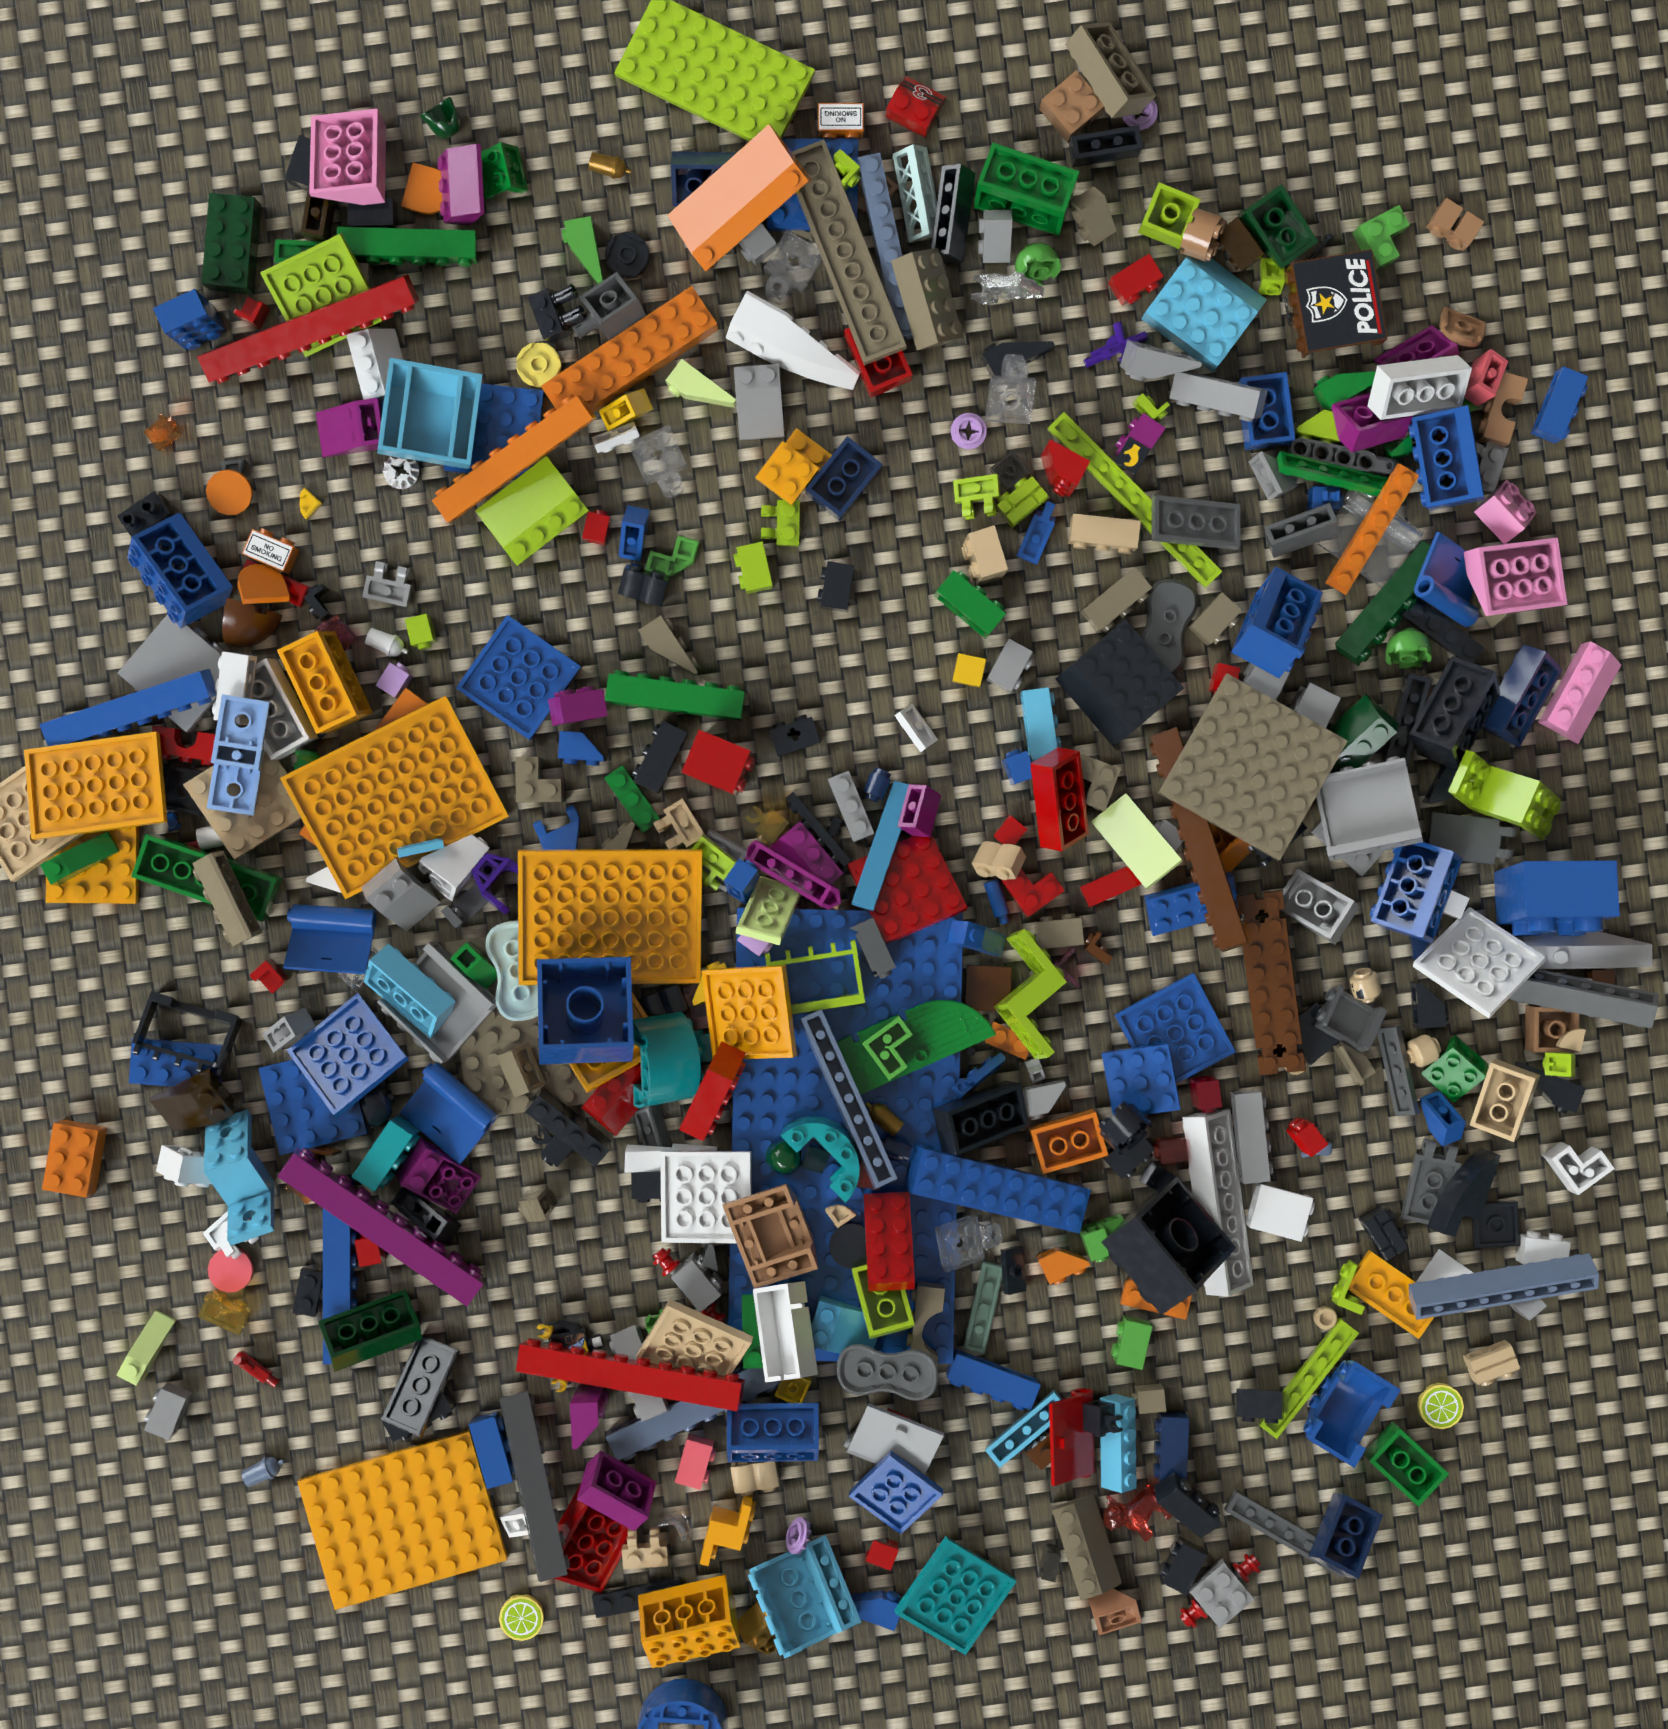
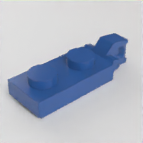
M1047 501L1042 512L1036 511L1016 557L1035 565L1038 564L1055 524L1056 518L1051 516L1056 504Z
M1001 1052L995 1057L990 1055L983 1061V1067L979 1070L975 1067L968 1073L967 1079L960 1078L951 1090L961 1099L997 1071L1006 1060V1057Z

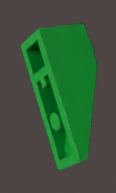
M1376 371L1336 374L1331 378L1329 375H1326L1316 382L1318 386L1312 391L1323 410L1331 411L1333 403L1351 399L1373 385Z
M106 832L56 855L40 864V867L51 885H59L120 851L110 833Z
M742 1294V1331L753 1336L751 1345L743 1355V1369L763 1368L754 1295Z

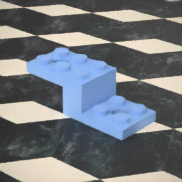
M222 694L211 763H214L207 809L254 816L265 752L263 743L270 702ZM241 714L249 718V724L244 728H240L236 724V718ZM232 783H237L241 788L237 796H231L228 793V786Z

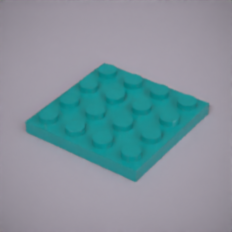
M945 1536L894 1611L896 1615L966 1655L1017 1581L1010 1574Z

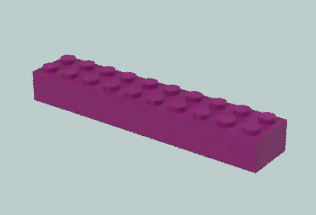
M298 1147L281 1169L277 1176L278 1178L465 1306L469 1305L483 1285L482 1270L473 1263L467 1264L463 1261L464 1257L454 1250L452 1252L444 1248L445 1244L443 1242L432 1240L417 1225L415 1227L407 1222L408 1218L399 1212L393 1213L389 1210L390 1206L380 1199L376 1201L371 1198V1193L361 1186L358 1189L352 1185V1180L342 1173L340 1176L332 1171L334 1169L333 1166L326 1161L319 1162L313 1158L315 1154L307 1148L300 1149Z

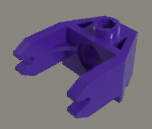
M486 853L472 869V876L482 897L506 915L509 912V908L493 896L491 886L504 871H511L518 875V865L509 858ZM490 869L492 873L485 874L484 871Z

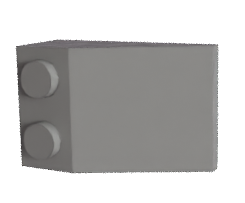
M1127 340L1120 367L1125 370V374L1130 375V378L1143 381L1144 378L1154 379L1200 368L1202 362L1190 355Z
M779 364L734 367L740 440L784 437Z
M396 858L361 887L366 900L406 931L411 929L441 903Z
M1296 869L1283 889L1285 909L1280 911L1335 945L1359 909V906L1349 897L1303 871Z

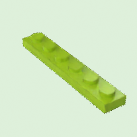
M1339 1318L1335 1326L1329 1330L1284 1388V1419H1278V1424L1265 1423V1418H1261L1258 1425L1278 1439L1359 1333Z

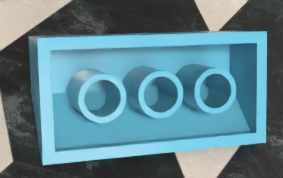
M389 944L369 960L364 983L431 1039L453 1011L456 1001L452 995L438 987L432 978L424 975L416 964L410 963L398 949L393 948Z

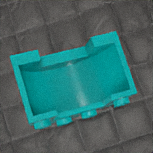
M682 1012L634 1019V1044L640 1048L641 1083L633 1084L634 1106L643 1108L694 1097L698 1091L700 1081L703 1080V1072L700 1065L703 1053L701 1047L697 1044L691 1019L687 1018Z
M821 1116L801 1117L785 1125L782 1128L781 1137L796 1152L814 1137L841 1164L829 1177L832 1181L829 1186L846 1203L857 1186L860 1171L858 1151L848 1131L839 1123Z

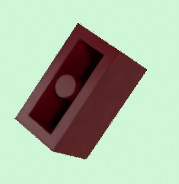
M1211 1075L1188 1078L1191 1104L1198 1108V1110H1202L1203 1113L1215 1112L1216 1108L1222 1107L1218 1079Z

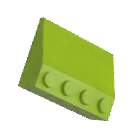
M547 456L475 510L517 566L589 511Z

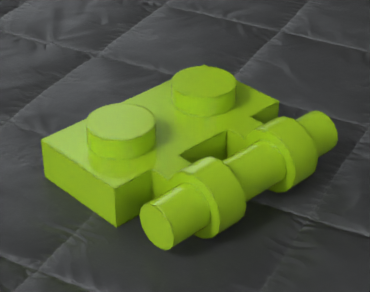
M703 834L692 849H702V864L711 870L708 874L702 869V884L706 887L710 886L716 891L721 883L714 878L718 876L724 881L737 860Z

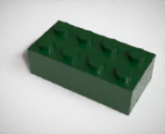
M209 193L201 284L209 291L254 295L262 207L255 197Z

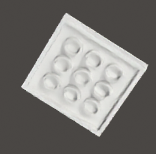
M1469 907L1463 913L1461 919H1457L1414 961L1413 967L1487 1018H1490L1544 963L1546 957Z
M661 1151L662 1242L736 1243L722 1205L752 1195V1151Z

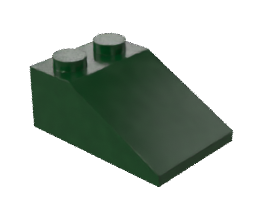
M1282 184L1274 187L1237 214L1244 221L1263 250L1280 269L1318 243L1315 235Z

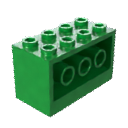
M992 142L977 184L974 208L982 211L1011 210L1012 221L1059 236L1074 195L1080 171Z

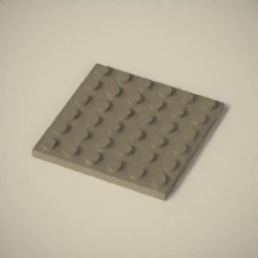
M1226 673L1158 793L1279 861L1348 741Z

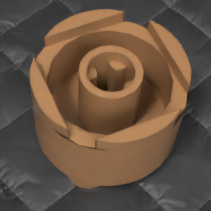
M1196 208L1191 215L1195 217L1194 222H1188L1180 246L1183 249L1180 250V253L1207 262L1211 261L1212 256H1215L1220 243L1217 242L1220 234H1223L1227 220H1224L1222 216Z

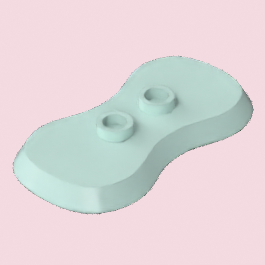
M509 921L496 925L489 931L486 938V951L496 968L498 976L495 995L496 1006L501 1015L508 1020L524 1021L538 1016V985H519L518 921Z

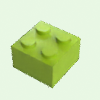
M1159 182L1138 233L1180 249L1187 224L1192 222L1194 216L1191 215L1198 208L1201 199Z

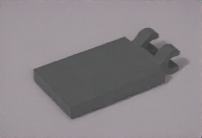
M1430 812L1427 843L1454 851L1463 859L1462 861L1495 864V858L1513 859L1514 850L1500 849L1501 836L1515 837L1516 828L1500 827V820Z
M1423 1139L1422 1154L1415 1153L1400 1215L1402 1219L1423 1224L1429 1223L1442 1192L1461 1167V1163L1455 1161L1458 1153V1147L1455 1144L1445 1145L1444 1155L1434 1153L1436 1142H1433L1432 1139Z

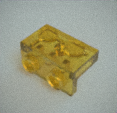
M214 1290L207 1293L203 1299L205 1302L198 1317L240 1335L252 1309L247 1307V1304L241 1300L227 1298V1295L221 1291Z

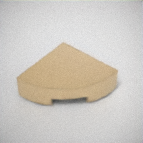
M1572 1029L1559 1038L1556 1046L1581 1052L1586 1030Z
M836 1204L825 1208L826 1213L837 1228L856 1216V1213L845 1205Z

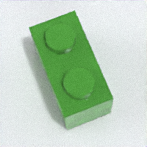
M1123 1315L1122 1321H1118L1116 1327L1118 1339L1117 1343H1113L1111 1349V1356H1113L1116 1364L1143 1370L1152 1331V1325L1149 1321Z

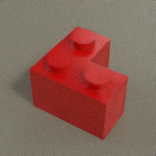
M1020 869L1016 879H1000L1026 917H1029L1065 891L1052 872H1048L1033 884L1022 869Z

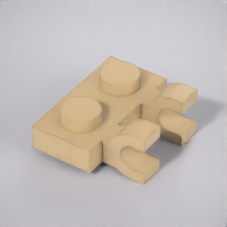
M683 799L664 809L663 811L666 816L653 823L659 834L666 831L671 825L676 830L678 835L665 842L668 849H678L682 844L688 849L695 845L704 834Z
M650 1527V1543H638L637 1529L635 1531L628 1529L627 1544L622 1545L623 1569L668 1566L667 1541L660 1542L659 1527Z

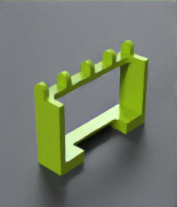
M855 939L850 942L852 949L836 951L835 943H830L832 952L814 955L813 947L809 946V956L791 958L790 950H785L786 959L771 961L770 953H765L767 966L853 954L859 993L803 1003H791L792 1014L865 1003Z

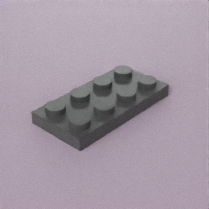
M1154 495L1152 497V541L1237 550L1240 548V504Z

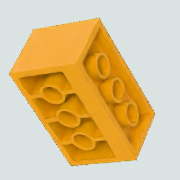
M316 631L277 650L316 734L335 732L373 714L371 706L335 631Z
M726 1575L638 1595L641 1643L652 1668L664 1667L668 1664L686 1662L689 1659L707 1657L711 1654L723 1651L729 1652L740 1648L736 1604Z

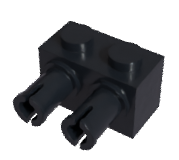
M573 284L559 291L545 288L527 297L543 340L556 343L573 335L571 325L586 319V314L582 315L585 311L581 305L567 312L564 310V303L578 298V293H574L577 289Z
M153 491L117 515V517L132 537L175 515L163 495Z

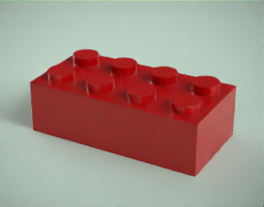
M1058 747L1030 763L1040 847L1062 852L1089 835L1080 751Z
M721 1041L679 1128L680 1131L701 1141H704L707 1133L712 1135L717 1125L714 1119H720L724 1111V1107L721 1105L726 1106L732 1094L728 1090H734L739 1080L736 1074L740 1076L746 1063L742 1062L746 1054L745 1052Z
M909 1192L864 1194L868 1292L915 1289Z

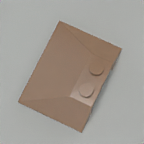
M788 1184L722 1205L754 1289L819 1268L812 1233L799 1199Z

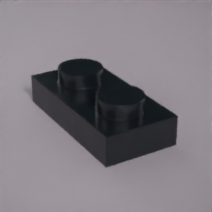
M304 1267L301 1269L293 1313L311 1317L317 1315L323 1285V1271Z

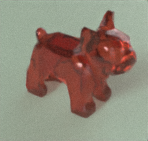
M1147 1484L1146 1489L1142 1490L1128 1503H1120L1110 1495L1106 1496L1108 1506L1103 1513L1104 1525L1111 1530L1127 1527L1138 1531L1145 1542L1153 1536L1147 1525L1152 1511H1160L1167 1520L1172 1517L1169 1512L1157 1503L1155 1491L1150 1484Z

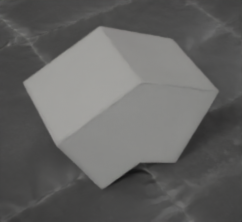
M1031 1058L1024 1061L1032 1083L1046 1079L1039 1059Z

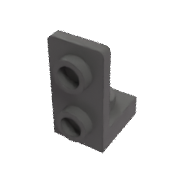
M475 883L452 905H447L441 912L455 928H459L482 909L488 901L482 897Z

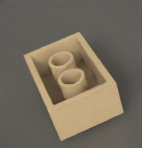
M995 525L968 533L961 550L964 560H969L970 563L968 573L971 582L975 581L976 586L1002 579L1008 571V567Z
M1498 1059L1492 1061L1470 1126L1515 1142L1520 1136L1540 1075Z

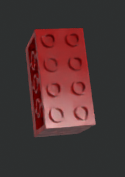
M698 730L681 773L737 796L738 792L743 793L747 783L744 777L747 771H752L756 760L750 750Z

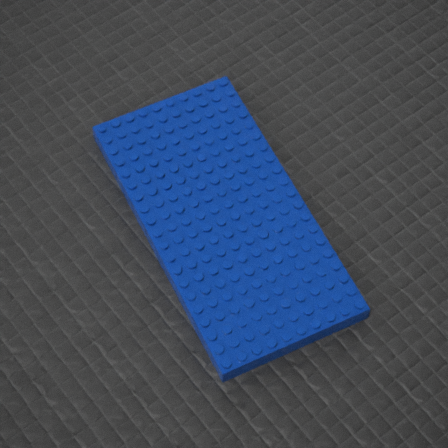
M746 907L737 908V925ZM796 908L781 944H773L768 953L771 955V961L786 959L785 950H790L791 958L809 956V946L813 947L814 955L832 952L830 943H835L836 951L852 949L850 942L855 939L865 1003L822 1010L835 1040L838 1041L851 1036L855 1043L860 1040L857 1032L897 1014L902 1021H905L907 1017L904 1011L922 1003L934 1000H952L961 1003L962 946L951 944L947 941L952 920L963 921L962 912L887 944L886 947L896 968L891 970V975L882 979L879 976H873L875 971L872 972L854 935L857 931L849 929V927L871 918L868 910ZM737 934L736 967L767 966L765 954L762 952L760 956L756 955L737 941L740 937V934ZM853 954L785 964L791 1003H803L859 993ZM816 1011L792 1014L797 1056L793 1058L743 1059L742 1062L746 1063L740 1076L736 1074L739 1080L733 1090L732 1151H752V1195L788 1184L799 1199L812 1233L819 1267L816 1270L759 1288L805 1281L808 1302L804 1304L805 1307H809L810 1321L812 1320L819 1295L861 1308L852 1269L840 1266L831 1256L830 1239L837 1227L826 1213L825 1208L836 1204L845 1205L856 1213V1216L846 1223H858L865 1227L864 1194L908 1192L905 1190V1185L915 1146L918 1145L941 1151L932 1108L958 1099V1096L951 1088L959 1080L960 1074L959 1051L860 1095L864 1105L867 1102L871 1105L874 1103L886 1104L897 1117L905 1122L894 1138L907 1141V1144L912 1145V1150L907 1163H897L890 1160L898 1179L874 1189L858 1154L860 1170L858 1183L853 1194L845 1203L829 1186L832 1183L829 1177L841 1166L831 1154L822 1174L802 1168L801 1166L791 1175L778 1174L766 1163V1151L771 1144L784 1140L781 1137L782 1128L791 1121L806 1116H821L839 1123L848 1131L799 1022L801 1018ZM875 1123L873 1124L880 1140L881 1138L885 1139L887 1135L893 1137ZM814 1137L800 1149L802 1162L810 1144L826 1150ZM909 1192L915 1288L917 1281L944 1284L945 1287L943 1312L931 1316L926 1321L922 1337L930 1348L937 1351L938 1363L953 1364L957 1204ZM730 1243L728 1325L742 1331V1294H753L754 1287L737 1243ZM912 1289L905 1290L910 1309L914 1311L915 1302H911ZM912 1328L878 1337L874 1349L883 1353H899L910 1350V1347H906L907 1333H911ZM814 1347L816 1361H838L839 1353L828 1352Z

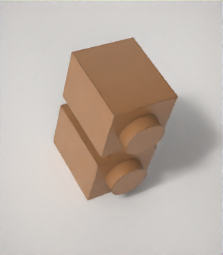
M1446 198L1438 206L1426 228L1435 237H1445L1452 248L1464 251L1471 244L1484 221L1467 211L1459 219L1454 229L1451 230L1464 208Z

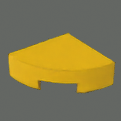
M303 488L299 497L300 511L304 518L309 520L323 503L306 488Z

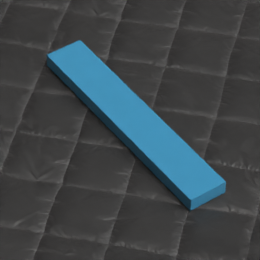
M895 780L893 782L854 894L852 905L874 911L902 830L897 826L908 784Z

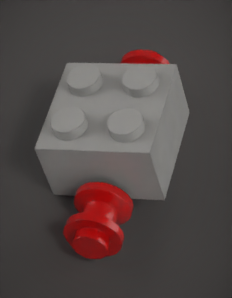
M662 1247L653 1255L655 1259L652 1263L654 1265L660 1264L663 1268L661 1274L666 1276L670 1273L672 1280L699 1312L725 1323L723 1320L725 1314H718L714 1309L716 1306L714 1301L722 1294L723 1280L717 1272L712 1273L709 1268L702 1266V1254L698 1256L694 1252L681 1263L679 1259H672L670 1256L672 1250L670 1248L665 1250Z
M1246 1553L1244 1555V1562L1240 1565L1237 1563L1233 1564L1236 1572L1221 1558L1193 1582L1189 1590L1194 1597L1191 1600L1192 1606L1188 1609L1183 1607L1180 1609L1182 1613L1180 1618L1187 1627L1192 1625L1196 1628V1620L1200 1617L1206 1619L1209 1615L1216 1625L1222 1628L1254 1600L1251 1591L1241 1581L1243 1578L1249 1583V1575L1253 1572L1258 1574L1261 1572L1259 1569L1261 1563L1253 1554L1249 1556Z

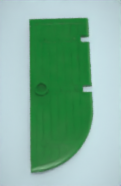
M934 1000L904 1011L907 1020L903 1022L913 1036L895 1048L908 1068L890 1081L862 1043L899 1016L898 1014L857 1032L860 1040L855 1043L851 1036L836 1042L861 1095L993 1037L996 1033L982 1014L974 1008L957 1001Z

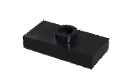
M1023 1246L1000 1249L1004 1294L1011 1295L1027 1291Z

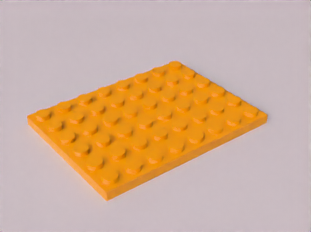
M446 696L280 777L345 899L361 892V887L395 858L408 868L418 863L422 857L437 851L432 850L399 858L398 847L437 838L443 839L444 847L509 817Z
M702 849L518 850L519 985H537V959L631 957L632 984L700 983Z
M470 1430L304 1477L297 1481L334 1610L500 1563L508 1559Z

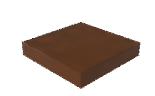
M967 965L965 1004L977 1011H996L994 1006L1011 993L1012 967Z

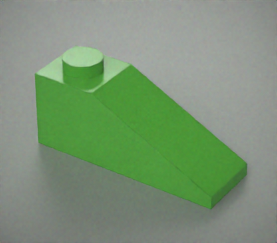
M591 216L564 221L565 229H561L564 243H568L573 254L598 285L604 279Z

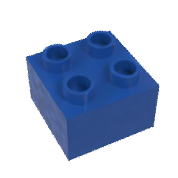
M1523 861L1494 872L1496 925H1512V935L1515 937L1540 936L1541 933L1556 931L1558 936L1586 935V932L1603 931V920L1620 916L1617 861Z
M631 957L537 959L539 1064L632 1061L634 1038Z

